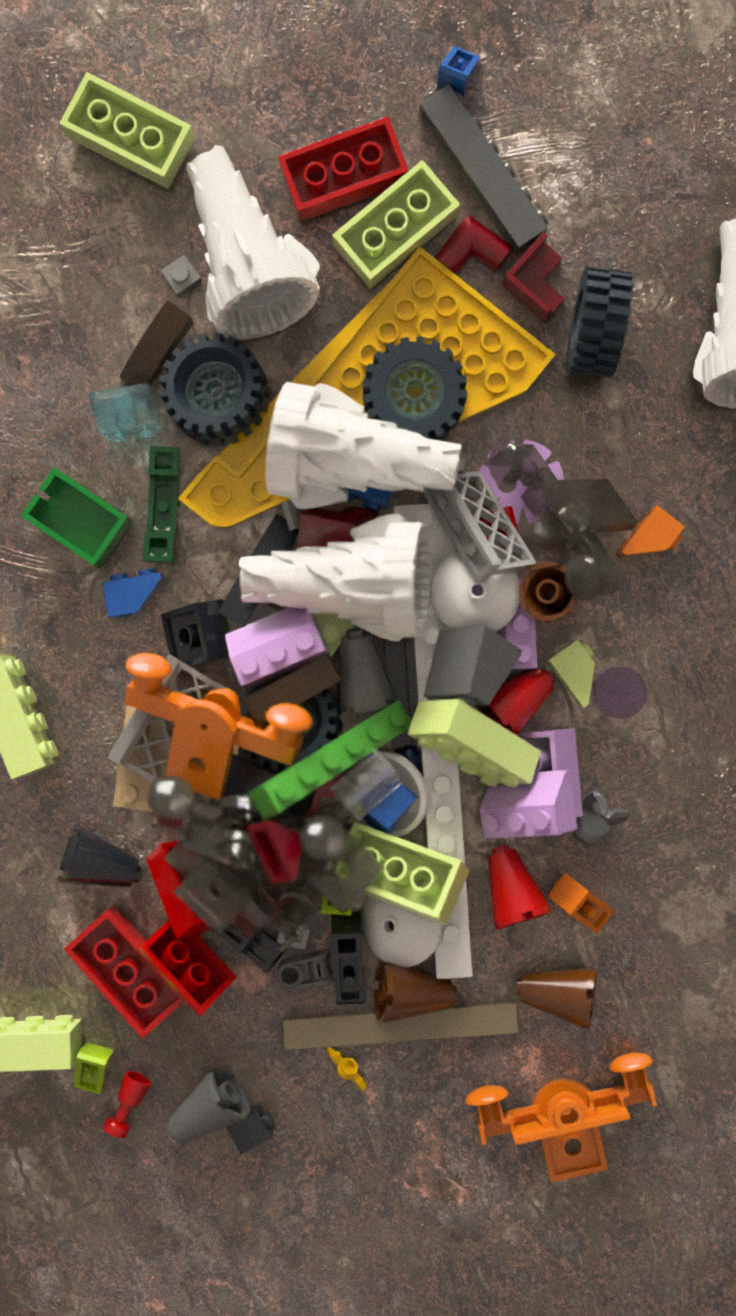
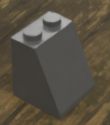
M487 626L440 630L424 697L431 701L459 699L473 709L475 706L489 705L518 661L522 650Z

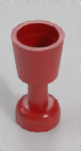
M135 1071L125 1072L117 1097L121 1104L116 1116H110L106 1119L103 1125V1130L106 1133L117 1138L124 1139L127 1137L130 1131V1125L126 1121L132 1107L140 1105L150 1088L152 1081L148 1077Z

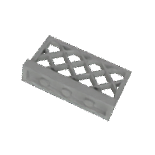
M480 471L458 473L453 491L424 487L423 494L477 583L486 582L491 575L528 570L537 564ZM474 481L480 491L468 485V482ZM465 494H468L469 496L476 499L477 504L467 499L465 497ZM483 504L491 508L494 514L482 508ZM482 517L492 523L491 527L479 521V518ZM497 527L505 531L508 537L499 533ZM494 540L504 545L506 550L504 551L494 545ZM512 551L519 554L523 561L511 555Z
M168 654L166 660L171 665L172 672L163 679L162 685L170 688L173 684L174 690L182 694L196 690L199 700H202L199 689L211 686L215 689L226 688L174 656ZM181 669L193 676L195 687L178 691L175 679ZM196 678L202 680L203 682H205V683H207V684H203V685H199V686H198V682H197V679H196ZM135 709L109 753L108 759L117 764L120 763L171 792L175 784L157 777L154 767L155 765L167 763L168 758L153 762L149 748L150 745L166 741L168 751L170 752L171 745L169 740H172V735L168 736L164 722L166 719L161 717L152 719L153 714ZM161 721L165 737L148 742L145 733L148 724ZM143 735L144 743L137 744ZM146 747L150 763L137 766L127 759L133 750ZM151 767L152 773L146 771L144 768Z

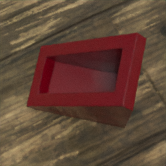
M272 821L249 826L247 828L271 884L289 882L296 879L304 836Z

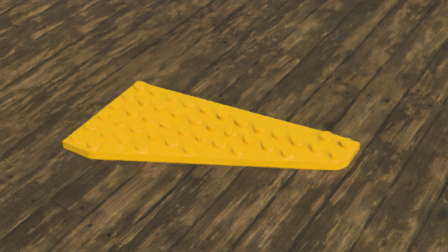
M419 246L396 276L290 383L313 387L319 383L326 384L339 390L364 407L363 379L366 377V369L369 363L372 365L376 353L378 351L381 353L385 352L386 345L391 342L395 346L399 345L401 338L409 337V342H416L417 337H425L424 343L431 345L432 341L435 340L440 343L439 349L445 351L447 348L453 352L452 359L455 362L459 360L463 366L461 373L462 375L466 374L467 399L458 422L461 423L526 393L556 354ZM408 366L398 370L391 376L385 388L386 398L390 406L397 413L407 418L426 417L436 411L443 401V388L440 380L433 372L420 366ZM279 394L268 404L267 413L261 412L259 414L263 420L260 425L257 426L252 423L249 426L253 433L246 437L241 432L237 436L239 442L230 443L193 479L178 498L210 525L217 528H230L282 505V502L291 500L287 497L269 494L266 486L267 447Z

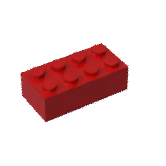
M389 116L278 156L280 171L299 222L380 194L409 171Z
M114 904L63 950L143 1039L179 1007L184 1000L138 951L146 939Z

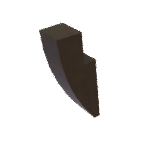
M167 300L138 342L120 378L144 395L163 370L165 361H169L173 357L171 353L194 324L192 318Z
M329 653L250 694L243 699V702L256 726L268 721L266 718L267 711L274 705L286 703L298 705L341 681L342 677Z

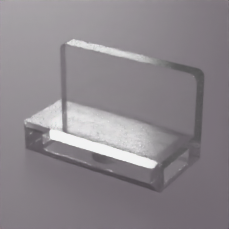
M376 749L330 789L345 805L356 821H359L403 782L396 769Z

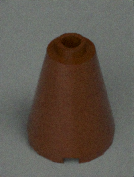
M539 563L531 567L524 581H521L519 586L520 602L523 609L536 620L542 622L558 621L577 612L583 604V594L576 577L570 569L560 563Z
M388 962L379 963L377 966L374 981H379L378 990H374L373 997L375 1015L377 1020H380V1023H389L451 1008L452 1003L456 1002L457 989L455 985H452L450 979H437L436 975Z
M574 969L525 972L523 978L518 977L515 995L520 996V1002L578 1027L590 1029L597 970Z

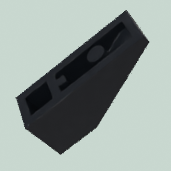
M361 911L351 912V915L331 914L336 1005L365 1004Z

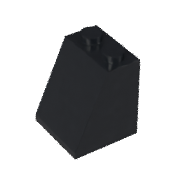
M232 754L224 796L220 801L211 798L207 809L243 821L264 820L248 793L280 773L273 772L251 760ZM313 790L266 820L304 819L313 804L316 791Z

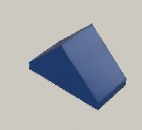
M453 46L440 64L437 88L441 90L449 84L454 92L458 91L464 97L480 56Z
M394 778L365 809L364 821L373 829L391 834L418 796L397 778Z

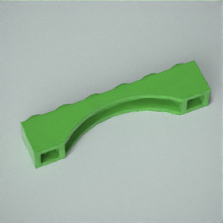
M397 700L248 794L263 819L266 820L409 729L412 720L400 700Z

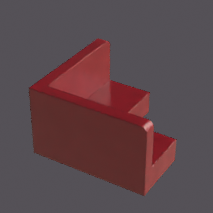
M542 233L506 273L502 286L545 323L564 302L565 298L544 281L562 261V257L545 243L548 236Z
M350 506L340 512L321 508H309L301 512L299 516L298 547H327V542H354L351 536V529L376 519L378 511Z

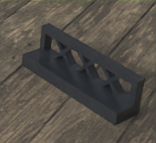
M403 637L400 641L384 639L386 672L395 691L396 701L400 700L411 720H413L418 705L414 638ZM390 699L388 700L389 705L392 704ZM409 729L391 740V746H417L418 740L409 736Z

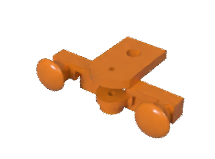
M139 653L131 656L126 662L127 670L135 675V679L126 687L124 704L175 723L165 775L166 781L220 801L225 793L234 745L290 766L300 755L303 742L301 733L312 726V718L303 708L287 703L274 705L266 714L267 720L272 725L262 723L256 726L253 719L241 715L240 699L230 689L212 690L202 700L174 690L169 693L170 688L162 685L163 679L172 672L171 665L166 659L152 653ZM193 757L201 759L205 764V768L197 766Z
M638 1052L623 1054L615 1058L610 1063L609 1070L621 1073L623 1085L590 1092L589 1088L578 1081L564 1078L556 1079L545 1084L537 1092L532 1101L533 1105L503 1112L500 1100L508 1096L507 1089L498 1085H486L471 1091L467 1095L465 1103L477 1106L479 1117L476 1119L482 1145H487V1137L509 1132L512 1133L515 1145L541 1139L551 1183L608 1170L599 1126L630 1119L629 1112L625 1106L649 1101L653 1107L657 1106L653 1085L648 1080L646 1067L653 1063V1059L647 1054ZM569 1139L580 1141V1147L576 1152H567L564 1149L565 1143Z

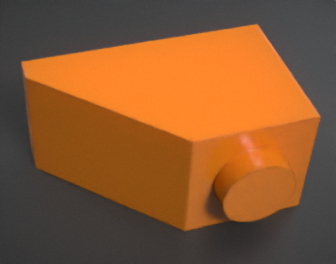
M657 505L649 511L617 552V555L623 558L662 553L668 548L673 550L682 540L683 536L680 533L685 526Z
M564 873L561 879L556 881L552 890L547 895L568 914L596 934H598L615 912L566 873Z

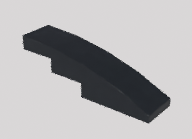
M276 514L250 556H271V551H290L298 536L299 528L290 531L287 520ZM239 574L218 613L244 627L258 603L242 601Z
M243 912L240 916L210 929L214 934H219L239 953H244L264 972H269L287 950Z

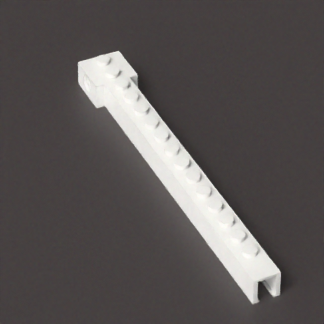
M430 504L394 506L393 514H399L406 522L423 523L426 526L430 544L432 585V580L438 567L447 557L456 552V547ZM431 595L425 634H423L422 638H414L418 702L431 701L424 697L433 655L439 631L449 629L437 616L432 604ZM420 746L422 777L428 791V807L425 814L427 848L458 859L465 864L458 764L445 761L439 757V753L435 750L425 749ZM466 881L448 925H442L440 942L434 951L437 979L472 977Z

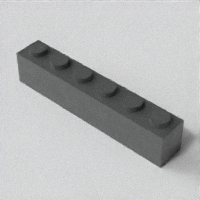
M448 84L420 103L419 116L505 241L513 247V252L517 256L529 248L542 233L546 234L548 221L543 212L539 209L536 211L531 204V196L524 186L520 187L514 179L515 173L512 167L507 162H502L498 156L499 151L491 138L487 139L482 133V125L475 115L471 116L465 108L466 103L463 96L458 91L454 92Z

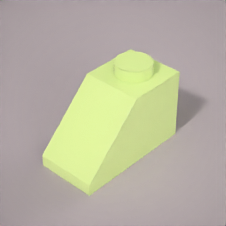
M574 640L547 659L546 662L579 708H585L589 705L595 667L591 657L594 656V653L585 642L580 643L578 640Z

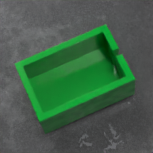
M54 467L39 488L49 495L50 498L46 501L35 494L21 514V517L92 565L101 569L133 520Z

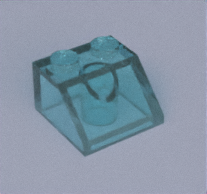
M148 383L88 393L99 433L105 439L109 438L110 442L126 440V435L137 434L138 437H148L155 435L156 430H162L157 397Z

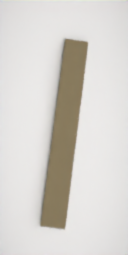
M515 1001L451 1006L447 1010L389 1023H380V1020L376 1018L375 1012L283 1018L285 1050L519 1033Z

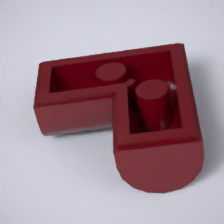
M467 214L434 258L457 276L472 256L496 273L513 251V247L471 215Z

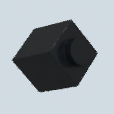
M261 1104L252 1107L244 1121L226 1128L240 1155L272 1138L275 1121L268 1109L264 1111Z

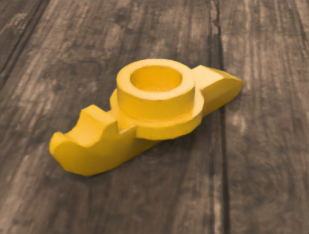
M328 1047L326 1050L327 1055L337 1066V1072L340 1077L346 1080L350 1079L363 1092L367 1085L364 1079L357 1073V1062L353 1058H342L339 1051Z

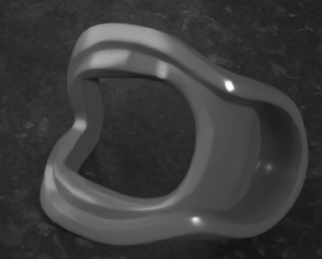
M590 791L585 796L582 806L583 816L576 817L577 829L573 830L576 839L581 843L595 845L606 837L613 826L624 823L630 814L622 809L609 810L606 799L600 793ZM596 801L598 803L600 813H598L593 807V803Z

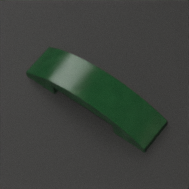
M150 446L148 469L150 483L147 529L144 532L143 562L173 563L179 509L180 448Z

